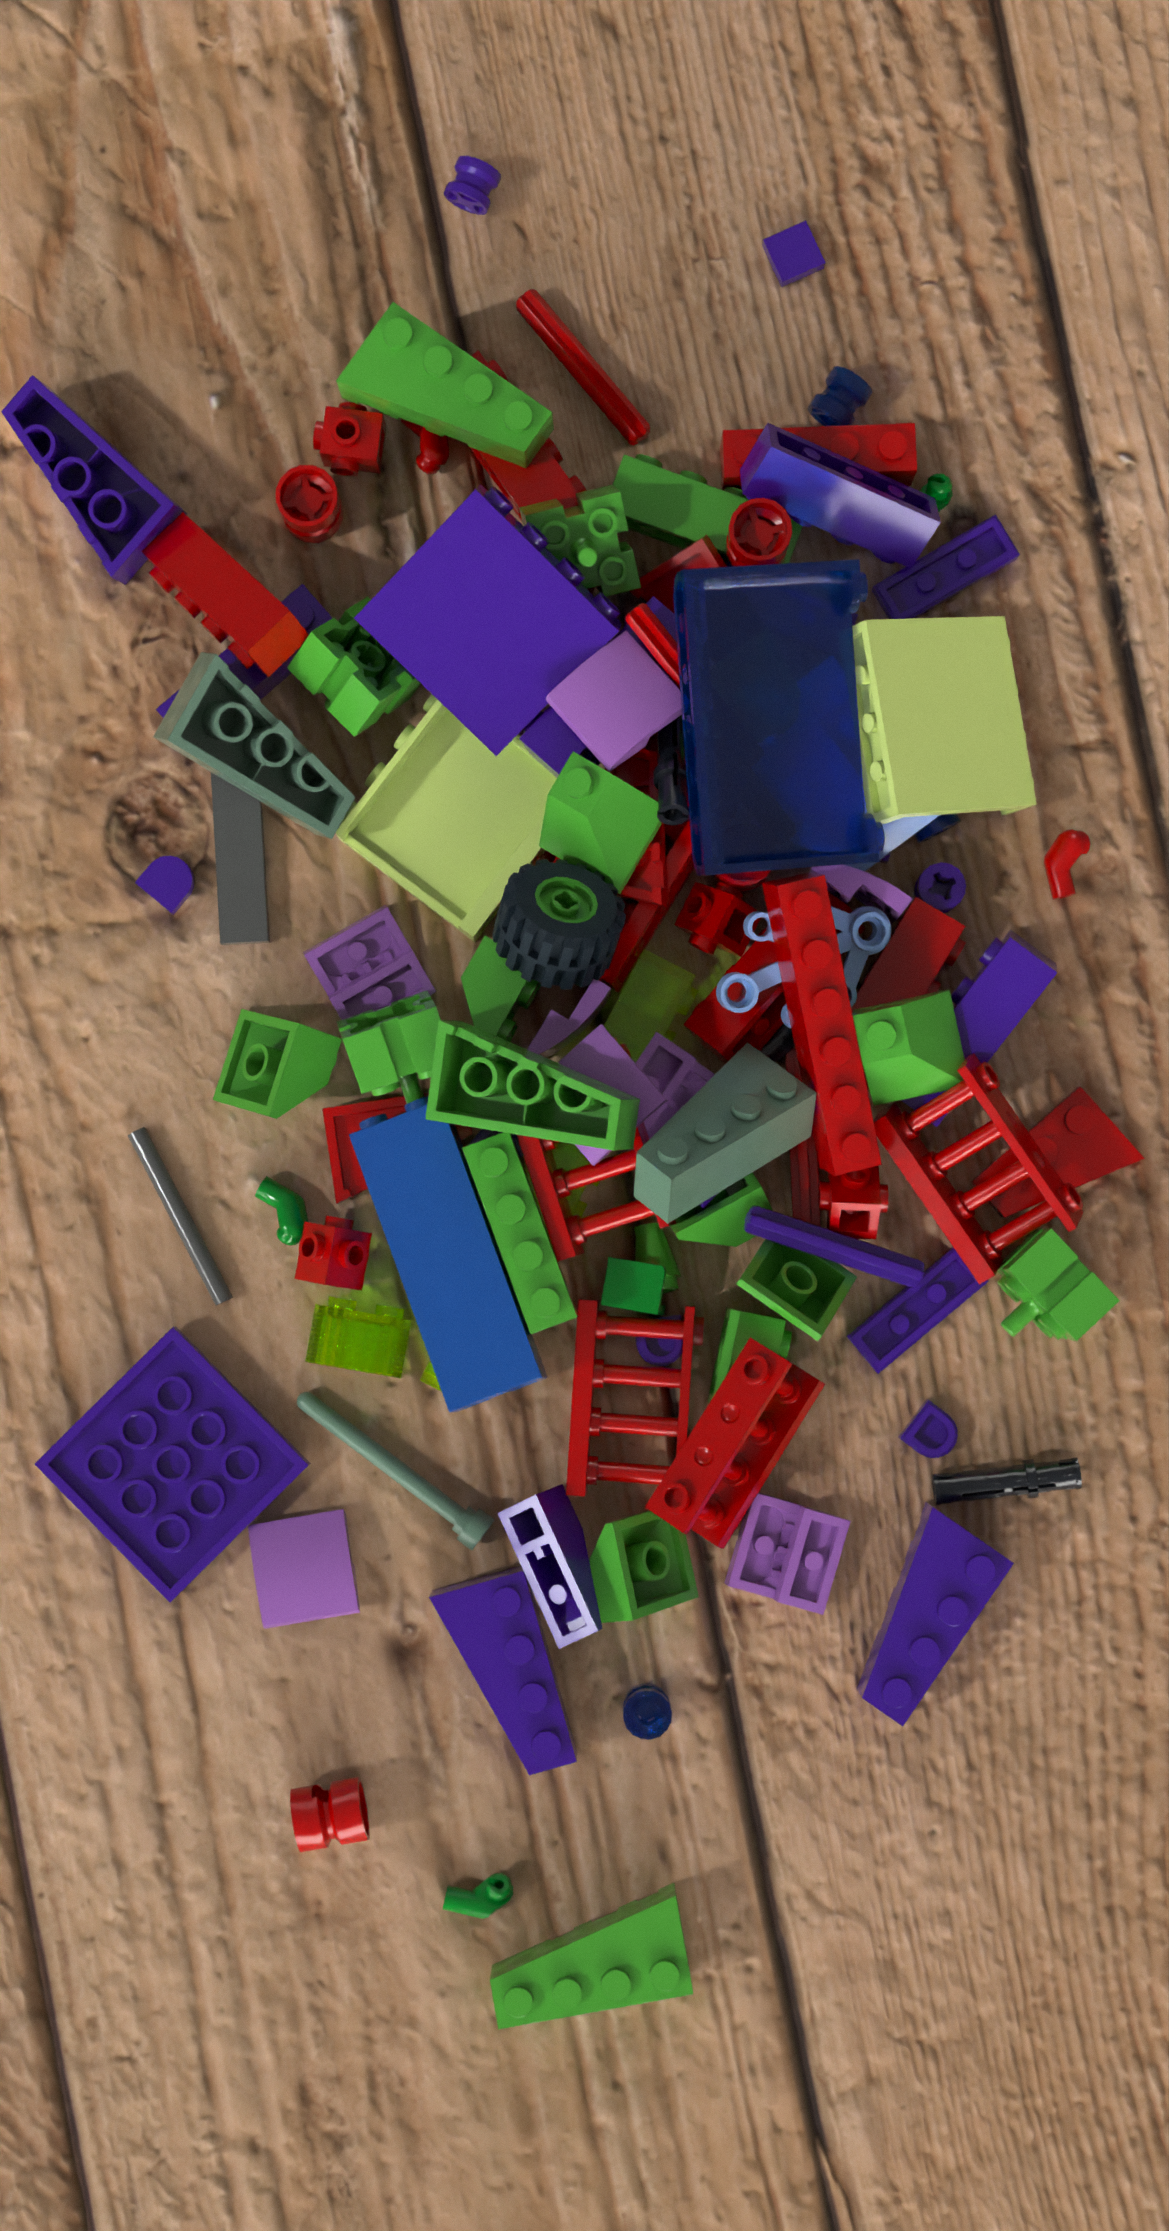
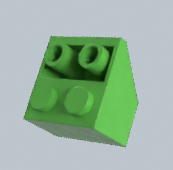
M484 936L461 976V981L474 1027L510 1042L518 1028L516 1026L517 1022L513 1021L515 1014L520 1006L527 1010L529 1009L541 988V984L536 980L529 982L521 978L522 973L518 970L511 971L505 965L507 958L499 957L495 950L497 942H493L491 938Z

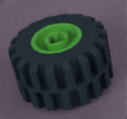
M547 859L537 860L535 866L527 863L520 867L519 873L513 872L505 886L493 930V942H497L495 950L499 957L507 958L505 965L511 971H520L522 973L521 978L529 982L536 980L541 982L542 987L551 988L552 985H558L561 990L572 989L573 984L582 988L590 985L592 979L599 980L604 976L605 970L609 969L625 923L626 914L623 912L625 908L623 898L617 897L618 890L613 884L605 883L603 875L597 871L592 873L586 870L587 866L580 863L572 865L568 864L567 860L556 859L555 863H550Z

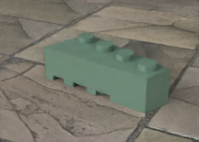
M201 652L153 737L312 833L332 839L352 805L355 796L313 753L309 752L293 735L294 733L281 720H278L259 701L260 698L228 669L229 666L217 654Z
M747 1042L637 1151L634 1197L667 1224L811 1137L817 1093Z

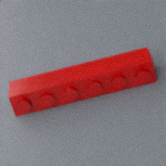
M807 872L764 882L762 886L801 1079L805 1085L817 1093L812 1134L819 1168L834 1176H839L882 1165L825 875Z

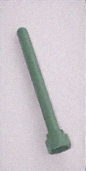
M303 1392L298 1396L297 1406L303 1412L452 1523L454 1526L451 1530L459 1535L457 1540L471 1551L495 1521L494 1518L480 1508L477 1512L470 1506L465 1510L312 1393Z

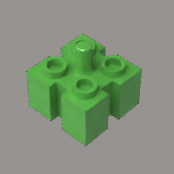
M613 484L576 493L578 506L563 509L562 504L556 498L519 508L523 526L527 522L536 526L550 542L545 548L559 562L565 557L582 572L585 579L581 584L586 589L596 587L599 592L607 597L641 588L633 549L625 541L620 543L618 541L617 533L628 531V525L621 493Z
M369 597L345 610L339 621L332 618L311 631L287 667L313 695L323 693L327 697L324 704L325 708L354 737L376 723L384 712L388 715L410 700L421 685L402 664L354 619L371 600Z
M427 990L391 1002V1005L375 1011L371 1009L336 1022L362 1094L371 1091L373 1096H379L392 1092L401 1086L407 1104L425 1097L419 1079L431 1078L438 1021L441 1020L436 1005Z
M1052 1228L1034 1230L1003 1259L997 1271L1002 1276L997 1281L1001 1289L1016 1303L1022 1302L1001 1322L1002 1328L1012 1337L1016 1336L1032 1320L1050 1339L1054 1336L1057 1340L1061 1338L1078 1341L1120 1301L1092 1271L1087 1269L1078 1259L1075 1252Z

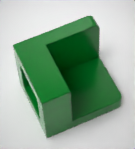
M608 1257L601 1305L665 1315L666 1305H661L666 1268L661 1265Z

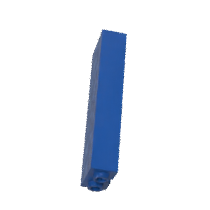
M427 1096L404 1106L406 1113L388 1119L387 1114H380L360 1122L361 1130L349 1134L447 1408L449 1412H459L499 1395L546 1379L548 1376L511 1283L464 1155L463 1145L455 1124L425 1119L428 1103Z

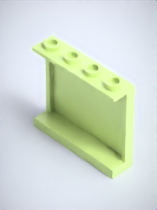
M1005 616L864 620L837 633L869 825L886 824L903 817L1000 810L1001 815H1008L1037 805Z
M431 694L423 706V710L427 712L416 727L409 724L402 731L394 743V748L398 751L389 763L385 765L383 762H380L372 770L364 783L369 789L358 803L353 801L337 829L336 835L344 844L472 941L476 942L498 914L509 877L513 872L519 873L520 867L527 863L534 866L536 861L546 851L539 846L547 796L557 778L529 754L519 739L520 735H517L495 756Z

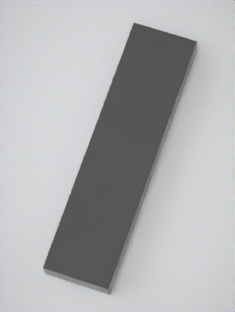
M211 772L220 944L270 943L262 802Z

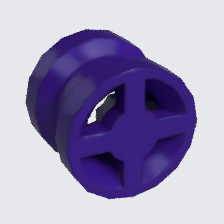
M460 156L454 166L456 172L455 179L446 185L444 197L454 206L464 211L485 215L491 205L489 194L491 190L498 187L501 174L493 166L480 159Z
M943 862L932 864L920 874L914 886L915 897L944 914L951 911L961 902L966 891V882L961 871L952 864Z

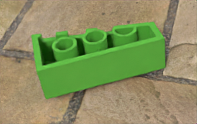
M394 302L388 307L336 380L342 399L380 410V413L398 420L402 418L425 427L426 431L442 437L446 435L465 442L471 448L524 468L528 467L554 430L553 412Z
M438 1021L426 1120L613 1151L633 1149L640 1104L639 1098L463 1021Z
M675 1883L660 1888L657 1893L639 1901L634 1900L619 1907L617 1911L593 1922L590 1920L576 1926L573 1931L553 1940L548 1939L493 1964L490 1985L498 2030L693 1995L692 1979Z

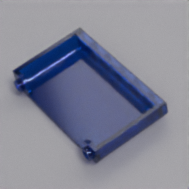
M859 559L683 569L677 572L674 580L675 624L694 867L699 876L880 862L879 852L883 851L885 844L884 829L881 822H875L871 813H865L851 615L858 611L860 602H865L868 596V581L866 574L860 572Z

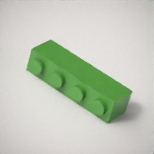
M637 454L635 458L623 455L613 485L621 493L628 529L681 549H685L703 536L708 535L725 563L726 560L729 561L725 543L731 516L740 504L748 501L746 495H743L742 490L726 487L723 491L707 485V480L703 476L691 471L683 470L680 472V475L662 468L663 464L660 461L647 455ZM792 519V536L785 560L775 572L766 576L780 583L784 580L803 527Z
M503 1132L463 1147L464 1155L530 1334L577 1318V1311L560 1265L557 1262L512 1135Z

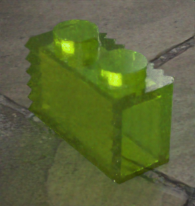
M328 1296L327 1305L315 1304L305 1362L395 1378L404 1377L414 1322L413 1319L403 1318L404 1308L376 1304L375 1313L356 1310L357 1300Z

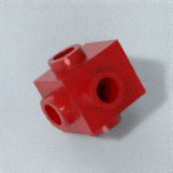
M352 402L339 403L338 407L326 406L324 421H316L313 435V449L320 451L324 467H330V471L334 474L348 477L358 476L359 471L380 474L387 428L383 413L367 411L365 406Z
M695 882L674 925L691 935L687 943L705 953L713 955L717 948L742 957L750 941V938L747 937L743 929L744 920L750 913L758 910L741 900L743 894L725 883L717 882L713 888ZM761 917L757 918L754 921L752 926L753 932L755 931Z
M879 1166L839 1176L829 1173L828 1182L819 1181L818 1210L827 1211V1229L856 1239L877 1238L880 1213H887L889 1197L888 1184H880Z
M327 1215L324 1225L305 1222L302 1238L299 1243V1256L294 1279L362 1291L372 1233L353 1230L354 1220Z

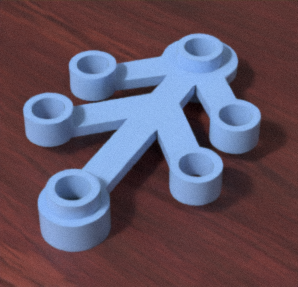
M831 906L835 929L841 931L837 933L840 954L847 952L843 970L852 1007L857 999L856 986L868 955L880 952L888 944L891 937V924L886 914L875 907L862 906L856 908L851 913H847ZM761 911L750 913L745 918L743 924L747 937L759 942L767 940L774 942L768 913ZM763 917L766 920L767 929L762 935L757 936L753 932L752 926L757 918ZM868 921L872 926V933L870 937L863 940L859 936L858 930L863 922ZM778 961L749 975L731 972L723 976L716 987V997L720 1005L735 1013H743L752 1009L757 1003L759 992L782 982ZM738 982L742 987V994L737 1000H730L727 990L731 984ZM785 1004L781 1010V1019L785 1026L791 1028L787 1005Z

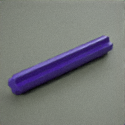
M757 1205L752 1206L745 1216L744 1230L748 1234L911 1288L917 1287L920 1281L923 1280L925 1273L924 1263L921 1260Z

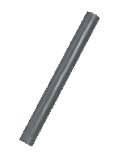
M143 1127L130 1133L128 1138L215 1306L233 1298L146 1128Z

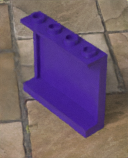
M480 484L354 619L497 756L548 704L546 701L547 695L583 662L604 647L619 632L622 623L616 618L620 611L604 594L599 592L594 597L581 584L585 577L570 560L564 557L559 562L545 548L550 542L536 526L530 522L523 526L510 513L514 506L502 492L494 486L487 490Z

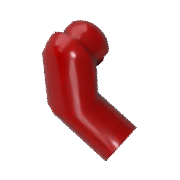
M401 418V423L420 438L421 453L416 457L418 468L427 474H436L440 470L441 465H445L449 458L448 436H439L426 431V428Z
M1069 829L1059 834L1044 856V867L1052 900L1076 894L1070 869L1079 856L1088 853L1091 845L1089 836L1081 830Z

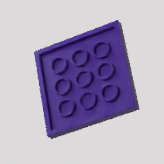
M176 1326L172 1327L35 1463L42 1473L169 1602H172L311 1464Z

